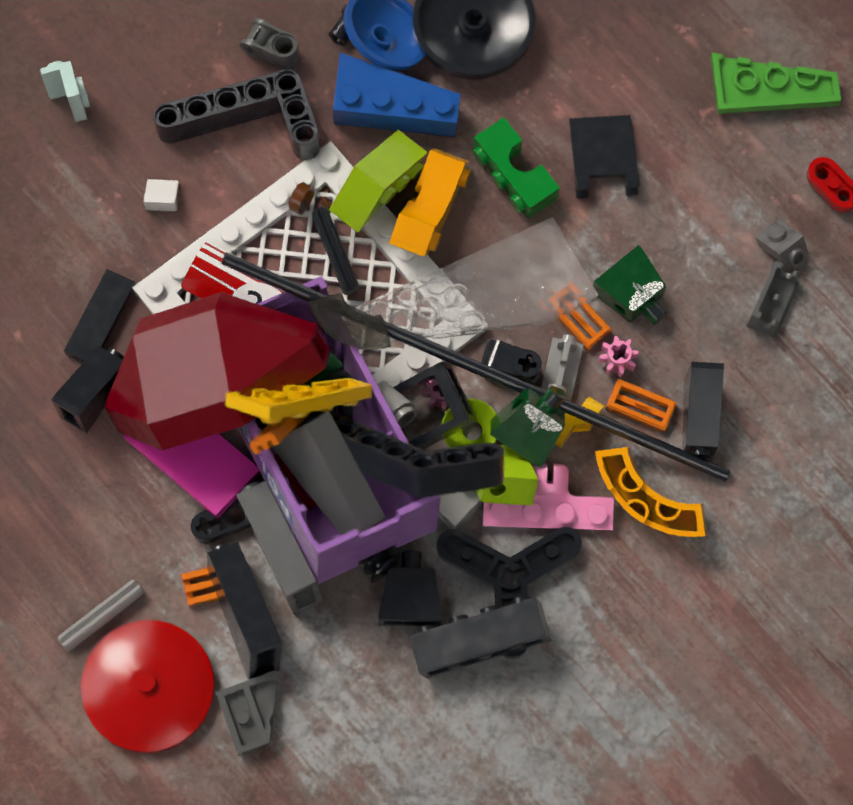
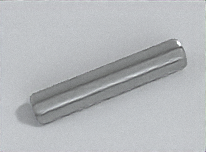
M130 580L58 636V641L65 650L71 651L141 597L144 593L142 587L136 580Z

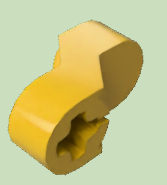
M590 396L582 404L583 407L599 414L602 413L605 407ZM565 413V426L555 445L562 448L572 432L590 431L593 425Z

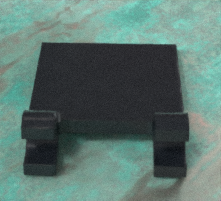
M631 115L569 118L576 198H589V178L619 176L624 177L625 195H638L640 180L636 166Z

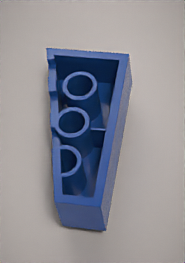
M340 53L333 104L334 124L456 137L460 105L459 93Z

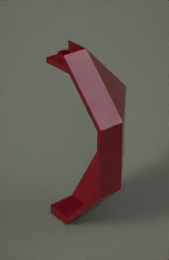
M219 292L140 319L104 408L119 433L160 450H167L245 426L257 416L227 407L226 393L238 392L242 396L250 397L254 389L265 388L268 391L283 392V386L303 385L326 368L331 349L316 323Z

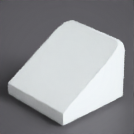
M147 179L144 195L145 210L177 211L179 181Z

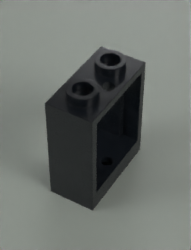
M443 361L393 387L400 394L405 395L436 378L454 416L453 419L411 441L408 440L404 429H401L408 443L422 450L478 422L451 364Z

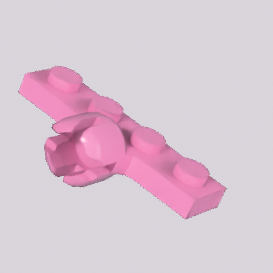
M544 462L541 468L535 464L532 465L538 477L533 505L483 502V526L570 527L572 529L613 530L614 498L571 495L568 491L569 469L562 463L552 462L551 481H547L546 462Z

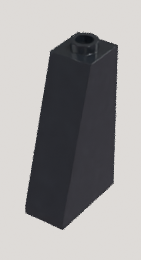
M239 543L216 546L210 552H207V570L247 679L250 680L274 670L280 671L282 641Z

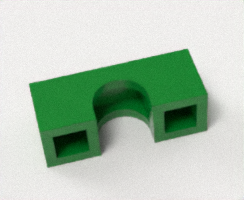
M503 117L474 137V150H472V153L481 166L486 165L492 172L491 178L499 189L504 188L509 194V200L513 208L518 213L523 212L527 219H530L558 199L560 187L542 164L528 172L518 171L511 165L510 160L521 152L523 140L506 118Z

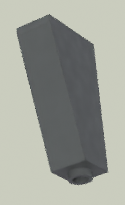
M329 411L303 420L279 444L271 446L341 536L355 529L360 534L375 527V524L386 517Z
M267 482L248 484L236 496L293 615L323 601L317 581Z

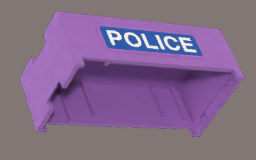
M322 276L302 284L329 296L328 286ZM287 292L258 303L259 305L316 323L329 345L331 353L343 364L344 371L353 376L355 380L372 384V398L359 400L358 404L354 405L352 420L408 443L340 315ZM337 405V406H336V413H338V414H340V415L343 416V414H341L340 412H338V409H337V408H338V405ZM255 419L245 426L238 428L299 545L317 584L357 567L359 561L393 545L398 548L437 529L441 496L415 497L363 474L386 517L375 524V527L360 534L355 529L341 536L319 507L315 506L312 508V511L306 513L304 504L301 505L290 489L288 478H284L273 457L277 453L272 447L267 450L263 449L257 455L254 454L249 446L250 442L263 431V429L257 426ZM300 484V486L302 487V489H303L304 492L306 493V495H307V497L309 498V500H311V499H312L311 496L307 493V491H306V490L303 488V486Z

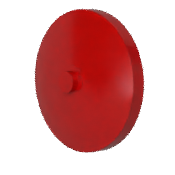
M157 620L131 622L107 634L89 655L81 680L83 706L95 729L110 743L135 753L163 752L177 747L192 737L206 720L215 692L213 669L206 652L199 642L182 628Z

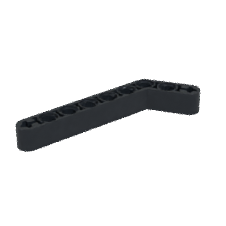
M310 411V414L304 420L324 412ZM329 411L361 473L412 496L426 498L497 487L504 481V448L498 444L481 443L424 451L338 413ZM260 417L255 418V422L260 429L264 430L270 424L262 422Z

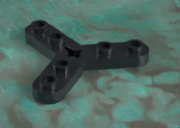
M562 527L515 555L508 557L459 530L452 529L443 532L439 536L436 547L439 557L444 562L493 587L494 605H499L502 608L511 605L513 599L528 595V586L578 556L582 547V539L576 530L570 527ZM522 568L525 569V572H521L516 577L515 585L502 581L505 576V570L508 569L510 573H514ZM528 648L503 656L508 659L520 658Z

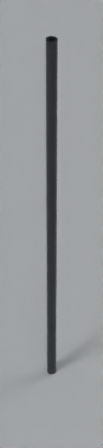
M225 252L221 264L520 394L528 388L541 396L546 392L542 388ZM565 399L559 406L564 413L725 482L729 477V469L699 456L692 455L685 450Z

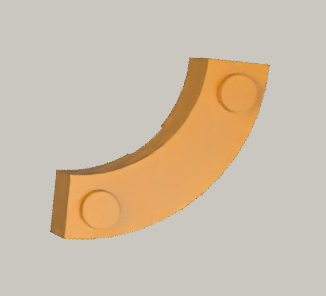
M438 149L430 150L415 188L419 195L417 198L413 197L411 201L409 200L402 212L399 213L389 244L423 257L430 250L436 251L441 239L440 231L451 210L460 186L465 188L471 174V170L467 169L469 161Z
M623 447L595 451L597 464L608 490L631 516L641 523L667 534L685 537L708 536L704 504L677 502L655 491L638 471L631 448Z

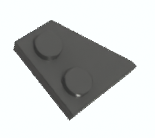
M276 670L216 692L238 756L270 745L278 683Z

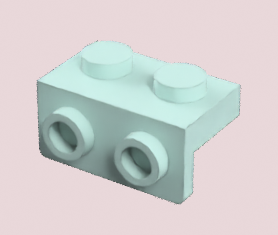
M56 61L48 64L45 68H41V75L49 98L54 99L67 95L75 122L86 120L85 108L90 107L82 77H75L71 61Z

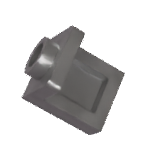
M780 219L756 237L758 246L783 263V271L786 273H790L809 257L804 236Z

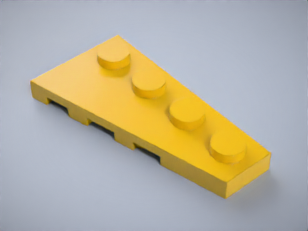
M352 378L312 382V387L287 385L283 386V392L268 391L265 388L254 389L250 397L242 396L238 392L226 393V406L260 417L264 423H280L282 418L288 416L300 418L306 417L310 411L327 412L332 411L333 406L357 405L359 400L372 398V384Z

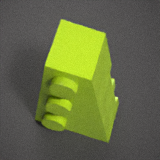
M397 130L354 166L329 211L359 233L397 192L400 193L406 187L410 179L414 181L420 175L424 168L421 162L428 152L400 130Z

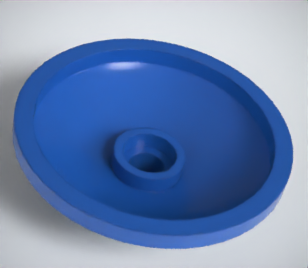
M350 0L344 11V26L354 47L367 60L383 68L405 70L417 65L424 57L413 33L414 7L406 0Z

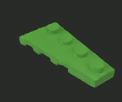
M711 54L710 60L717 114L839 106L841 102L837 72L800 66L789 68L781 66V63L768 62V64L752 62L750 58L737 57V59L722 57L723 54Z

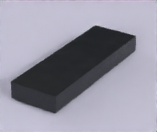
M106 269L64 349L66 355L84 362L98 346L104 348L133 292L132 287L136 285L135 281Z

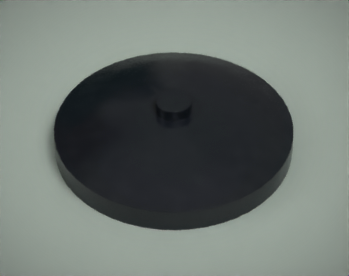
M416 0L413 9V33L423 55L441 71L463 79H486L506 72L524 57L534 36L535 9L532 0Z

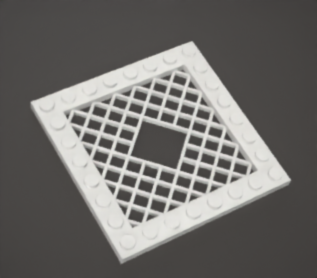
M330 141L320 149L319 154L315 158L303 161L132 287L133 292L151 314L189 303L191 293L181 288V284L194 258L206 241H210L232 254L237 253L236 256L241 258L242 253L259 254L257 266L260 267L263 265L264 255L280 256L279 271H269L288 279L307 281L316 279L320 276L306 274L308 260L325 261L322 276L326 283L339 284L337 277H328L330 260L327 253L326 255L309 253L310 239L321 240L319 233H311L313 223L312 212L315 208L316 198L324 196L327 199H333L334 202L353 170V166ZM305 182L313 186L315 192L309 211H306L303 215H298L289 210V200L296 186ZM327 185L330 188L331 193L319 191H321L323 187ZM386 205L363 228V231L370 239L355 237L356 231L352 228L350 237L339 236L341 242L350 243L348 252L350 265L369 266L367 281L357 280L359 286L366 287L365 302L347 300L348 295L343 294V303L352 307L364 308L366 313H368L369 308L386 310L385 321L390 322L391 311L407 312V328H401L417 335H423L424 338L456 352H459L487 330L488 325L428 255L423 257L389 244L397 218ZM331 212L330 216L334 225L335 221H342ZM286 216L285 230L271 228ZM291 216L307 217V232L290 230ZM261 235L260 248L245 247ZM266 235L284 236L282 250L265 249ZM288 237L306 238L304 253L287 251ZM354 243L372 245L370 260L353 258ZM376 246L390 262L375 260ZM286 257L303 259L301 274L284 272ZM374 267L391 268L390 282L372 281ZM396 270L409 285L394 284ZM371 287L389 289L387 304L370 302ZM393 290L410 291L409 306L392 305ZM184 291H186L185 302L179 296ZM415 292L428 308L414 307ZM413 313L430 315L429 330L411 328ZM341 316L346 327L361 329L360 344H356L362 357L363 351L381 352L379 368L368 367L370 372L374 373L372 376L377 384L386 381L390 386L394 387L441 361L446 362L414 347H409L407 344H405L404 349L387 347L388 336L384 334L382 346L365 345L366 329H372L356 322L345 321V318ZM436 316L441 323L434 328ZM386 353L399 354L384 366Z

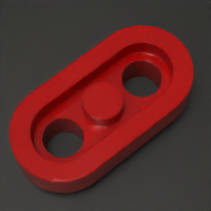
M828 157L814 159L806 172L808 183L834 210L838 212L853 210V180L834 160ZM822 172L827 178L820 179L817 173ZM838 195H845L848 201H841Z

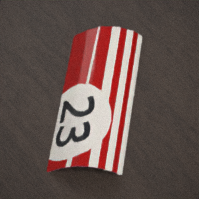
M206 241L201 247L181 284V288L199 298L223 292L256 304L284 292L222 265L221 262L225 252H230L210 241Z

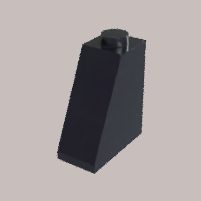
M98 346L51 399L59 417L87 434L104 409L124 356L113 348L105 350Z
M691 362L684 379L682 450L703 459L714 455L718 448L724 363Z

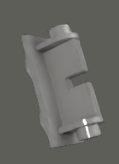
M563 335L562 339L552 338L541 387L547 391L550 386H556L564 392L566 399L569 401L572 399L584 345L576 343L574 336Z

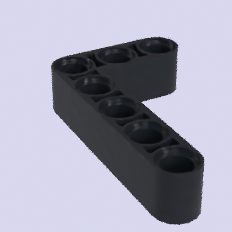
M289 69L168 102L158 106L153 114L159 138L166 143H176L280 113L296 157L302 160H311L319 154L321 149L318 127L301 78L297 72ZM297 113H300V114H301V115H299V116H292V115L297 114ZM168 122H174L170 125H165ZM303 139H311V140L306 141V142H302V141H301V140H303Z

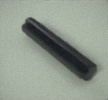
M321 207L312 212V218L344 295L355 293L359 290V284L328 208Z

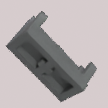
M776 260L747 324L748 327L774 338L777 337L800 283L798 281L800 276L798 271L795 270L792 274L783 271L784 264Z

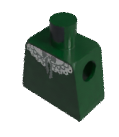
M639 245L593 281L591 292L628 322H632L643 313L653 325H656L668 314L658 302L664 295L665 283Z
M553 385L550 386L543 396L532 389H525L491 419L490 435L541 468L564 429L565 413L559 406L566 399V395L562 390Z

